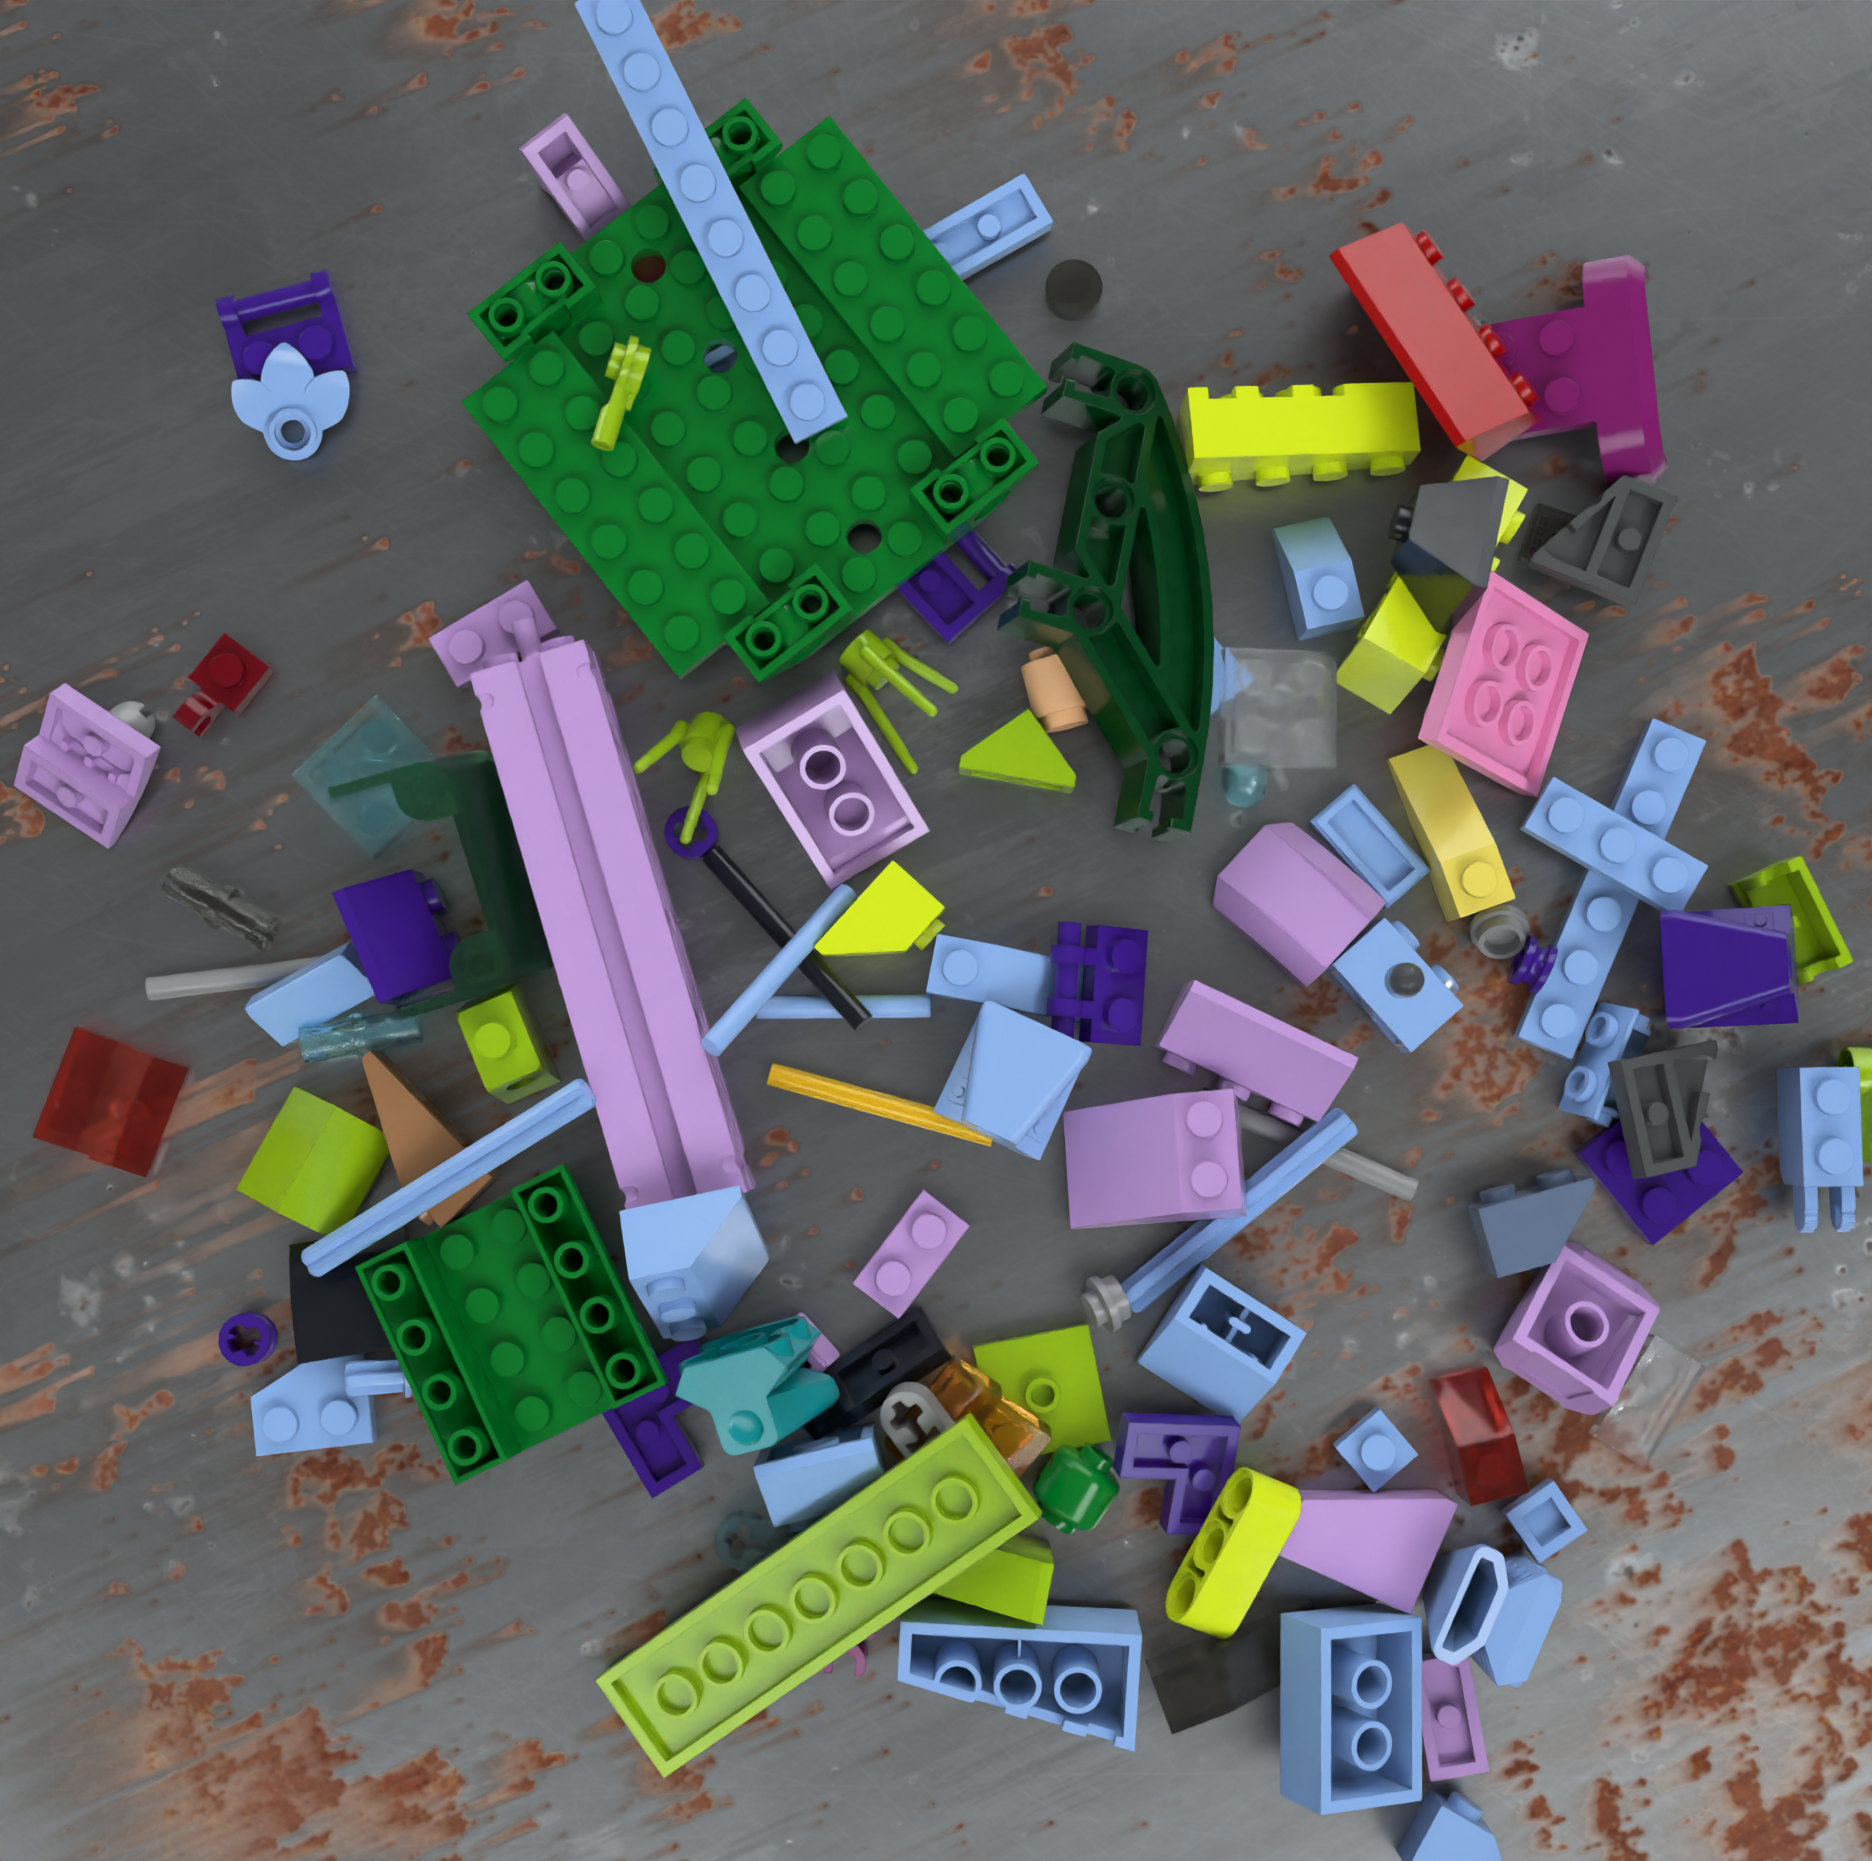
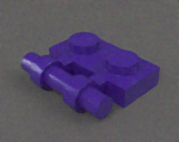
M1058 922L1057 945H1051L1050 963H1055L1053 998H1047L1046 1015L1052 1016L1051 1028L1074 1039L1075 1018H1080V1042L1141 1046L1148 930L1087 925L1085 947L1080 946L1082 923ZM1079 966H1084L1082 999L1079 1000L1077 999Z

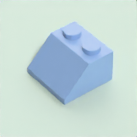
M875 1421L834 1430L817 1440L810 1436L761 1449L753 1466L755 1477L773 1526L778 1527L789 1524L790 1532L803 1531L887 1471Z

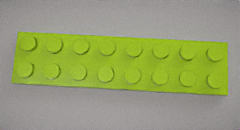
M968 1413L602 1672L595 1681L660 1774L665 1778L1039 1519L1042 1511L973 1415Z

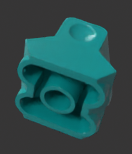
M797 1315L725 1334L703 1344L698 1348L700 1354L690 1357L678 1365L681 1379L675 1396L711 1412L721 1446L727 1454L733 1456L775 1445L833 1406L839 1399L840 1393L836 1382L831 1376L800 1367L809 1357L810 1351L814 1347L813 1345L822 1333L808 1323L805 1316Z

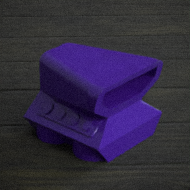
M1791 905L1691 912L1664 910L1661 912L1660 931L1667 1025L1670 1029L1790 1024L1799 1022L1795 933Z

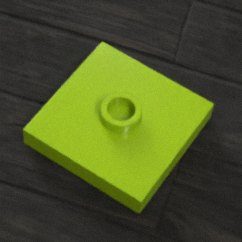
M1088 1323L973 1345L992 1443L1006 1462L1052 1453L1061 1445H1071L1077 1448L1084 1446L1086 1442L1097 1444L1112 1441Z

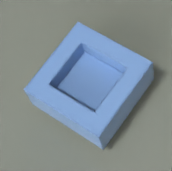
M1378 1407L1373 1408L1332 1443L1373 1493L1418 1455Z
M1549 1477L1500 1510L1532 1558L1539 1564L1587 1531V1528L1561 1490Z

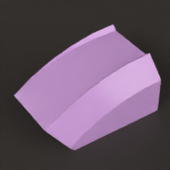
M1292 822L1264 825L1219 873L1212 906L1301 989L1308 987L1329 967L1369 922L1376 917L1387 901L1312 837Z
M1566 1242L1556 1262L1544 1265L1509 1319L1493 1351L1504 1369L1511 1370L1559 1402L1562 1408L1593 1416L1614 1406L1660 1311V1305L1639 1282L1583 1245Z

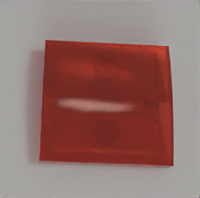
M76 1025L32 1137L89 1155L90 1160L146 1178L188 1067Z

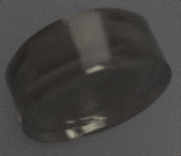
M1070 259L1057 264L1050 271L1046 280L1045 300L1048 308L1054 315L1066 321H1080L1088 318L1096 311L1101 300L1103 289L1101 277L1091 264L1082 260Z

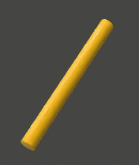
M773 1063L767 1081L769 1086L991 1147L993 1140L933 1112L935 1107Z

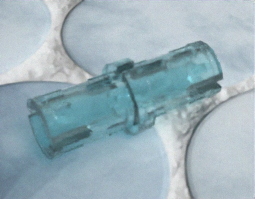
M417 1006L366 1016L364 1012L352 1013L348 1020L321 1026L299 1028L298 1032L300 1050L306 1065L357 1055L361 1059L369 1050L378 1051L400 1045L423 1043L424 1040Z

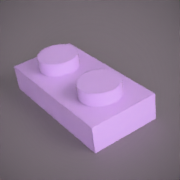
M526 580L428 639L457 688L463 691L472 685L469 673L484 669L482 664L484 660L505 653H517L518 657L521 656L512 628V623L515 621L534 618L541 643L557 635L560 631L532 584Z
M923 1189L853 1281V1284L900 1319L970 1224Z
M1433 1653L1422 1654V1754L1426 1776L1430 1782L1489 1772L1469 1656L1460 1663L1452 1665L1439 1660Z

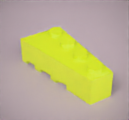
M1467 454L1448 482L1493 476L1509 479L1496 546L1499 541L1507 545L1525 518V514L1517 509L1528 489ZM1495 556L1493 557L1491 567L1493 572H1495L1500 562V559ZM1396 570L1385 587L1389 592L1387 594L1384 593L1370 616L1366 619L1356 636V639L1359 641L1344 661L1340 663L1331 678L1335 683L1388 714L1395 710L1421 678L1429 682L1434 679L1440 670L1442 657L1446 651L1441 645L1447 636L1434 630Z

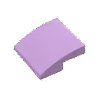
M64 683L49 694L39 735L23 747L14 786L109 849L117 842L131 818L149 781L161 746Z

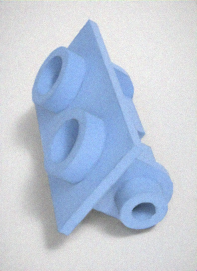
M1599 1002L1594 1016L1587 1025L1586 1037L1574 1068L1566 1079L1565 1091L1558 1109L1586 1117V1120L1609 1128L1612 1118L1619 1119L1608 1062L1642 1055L1647 1039L1650 1038L1652 1033L1647 1029L1650 1019L1639 1014L1637 1009Z

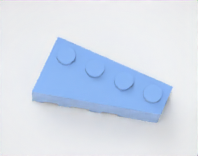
M924 1598L900 1615L897 1681L973 1703L974 1700L1004 1708V1713L1026 1720L1027 1716L1061 1725L1063 1731L1086 1737V1734H1091L1113 1741V1745L1135 1752L1142 1632L1137 1611L1130 1609L1046 1605L1043 1625H1039L957 1600Z

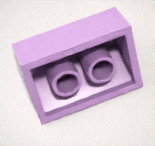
M1192 980L1182 985L1154 1044V1047L1166 1052L1162 1060L1163 1063L1193 1077L1197 1068L1205 1070L1219 1077L1215 1088L1219 1090L1233 1089L1237 1098L1247 1102L1250 1093H1253L1271 1102L1268 1110L1269 1114L1297 1127H1300L1304 1118L1312 1122H1320L1354 1070L1359 1059L1197 980Z

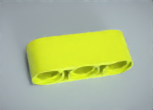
M1247 1467L1238 1468L1233 1472L1169 1586L1165 1601L1168 1618L1176 1623L1218 1639H1227L1232 1636L1240 1626L1297 1523L1302 1505L1298 1489Z

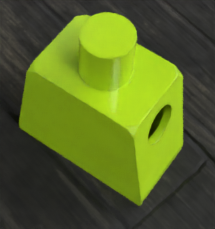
M521 980L468 1001L457 1011L458 1023L488 1093L506 1104H510L562 1082Z

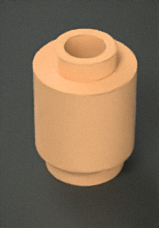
M1046 646L1030 652L1029 658L1031 662L1023 665L1020 669L1032 714L1038 722H1041L1044 731L1047 734L1057 733L1088 723L1085 710L1088 707L1053 648Z

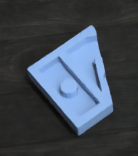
M369 1352L303 1363L250 1397L256 1456L373 1443L378 1440L374 1395L351 1397L346 1394L344 1383L345 1364L350 1361L370 1360Z

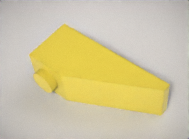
M1427 745L1388 759V765L1424 863L1431 870L1428 874L1446 922L1515 899L1516 897L1497 845L1453 758Z

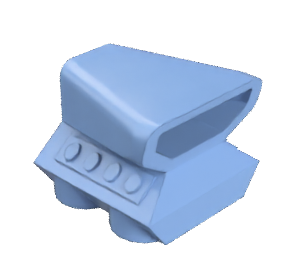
M985 1001L933 1112L1017 1153L1040 1161L1075 1081L1092 1054V1049L1080 1041L998 1003Z
M1479 1544L1444 1552L1437 1559L1423 1592L1433 1654L1439 1660L1452 1665L1460 1663L1471 1655V1658L1497 1687L1508 1685L1517 1689L1524 1681H1527L1561 1603V1579L1549 1574L1545 1566L1528 1559L1519 1550L1503 1557L1502 1553L1488 1545Z

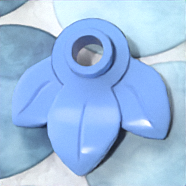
M283 342L273 349L267 357L262 369L261 381L253 379L234 380L231 385V395L234 410L240 420L251 428L263 432L268 447L277 456L286 460L297 461L311 456L320 446L323 430L343 419L348 407L350 387L347 374L343 370L330 371L314 377L313 370L304 356L293 346ZM289 420L300 422L305 430L304 436L297 441L287 439L282 432V426L285 422Z

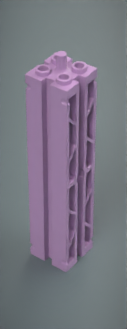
M534 618L515 621L512 623V628L522 662H519L517 653L500 654L482 662L484 669L469 673L475 696L481 701V717L590 1090L596 1098L595 1107L618 1186L625 1194V1210L739 1185L743 1194L755 1188L756 1185L750 1165L744 1159L745 1148L718 1056L709 1054L701 1045V1039L710 1029L612 697L605 688V681L607 680L601 660L594 651L592 652L591 647L584 639L575 642L573 636H562L541 643Z

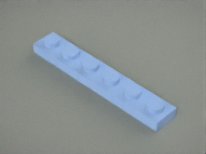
M1654 718L1646 721L1610 809L1665 840L1706 740ZM1584 868L1552 943L1558 949L1552 971L1542 989L1537 994L1531 993L1513 1037L1566 1060H1572L1640 900L1639 898L1591 870Z

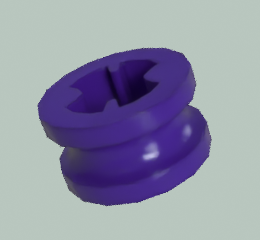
M685 806L673 812L665 824L664 836L667 845L674 853L684 859L697 860L704 858L709 851L715 848L718 842L719 831L717 824L710 814L702 809L699 819L704 822L699 827L702 830L707 829L705 841H694L691 849L680 846V836L676 837V830L679 824L684 825L689 806Z
M1529 935L1525 946L1515 955L1512 961L1507 983L1517 985L1519 982H1523L1527 985L1528 992L1537 994L1546 983L1552 971L1558 949L1551 944L1542 948L1538 946L1537 938Z
M259 1312L241 1313L231 1317L223 1324L219 1333L218 1345L222 1355L228 1362L237 1366H250L267 1360L274 1353L278 1344V1332L275 1324L268 1316ZM241 1325L246 1330L252 1328L259 1330L261 1340L254 1342V1344L260 1346L256 1353L250 1348L240 1350L237 1347L235 1338L242 1337V1334L237 1332Z

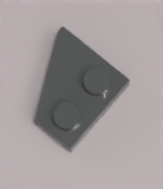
M1623 475L1529 557L1526 566L1630 608L1637 603L1678 496Z
M1716 1040L1608 1062L1633 1179L1648 1178L1697 1166L1701 1145L1699 1129L1702 1120L1706 1117L1710 1096L1709 1093L1703 1092L1702 1088L1707 1061L1717 1058L1718 1045Z

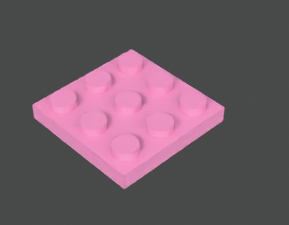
M1491 571L1486 591L1452 630L1447 649L1442 657L1440 671L1429 705L1424 713L1418 739L1519 795L1538 797L1589 634Z

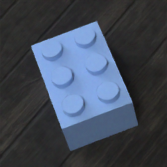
M1381 1603L1281 1613V1796L1319 1815L1422 1801L1421 1617Z

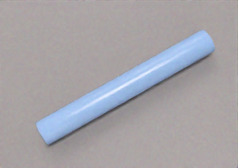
M931 994L855 995L873 1015L872 1018H931ZM823 995L772 996L756 1014L757 1019L843 1018Z

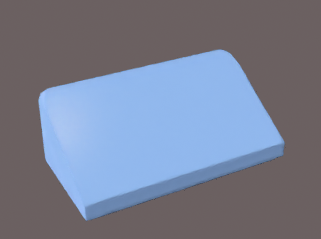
M351 941L253 995L244 1009L251 1019L283 1047L375 994L357 951Z

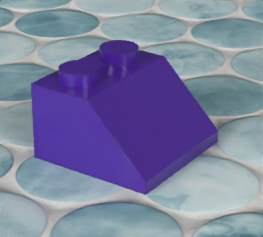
M409 869L345 887L332 893L379 1004L407 1006L468 979L462 966L469 963L468 953L459 934L456 931L448 933L440 912L446 910L447 906L443 894L433 877L426 880L423 873Z

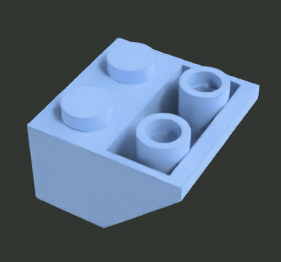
M1200 1264L1191 1273L1136 1362L1219 1416H1233L1240 1423L1276 1384L1307 1332Z

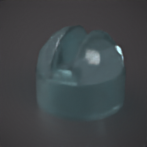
M1223 766L1222 789L1230 802L1240 807H1250L1263 799L1268 788V768Z

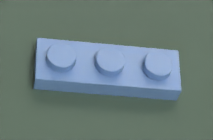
M1555 777L1548 780L1520 828L1521 831L1661 912L1664 910L1682 911L1708 868V865Z

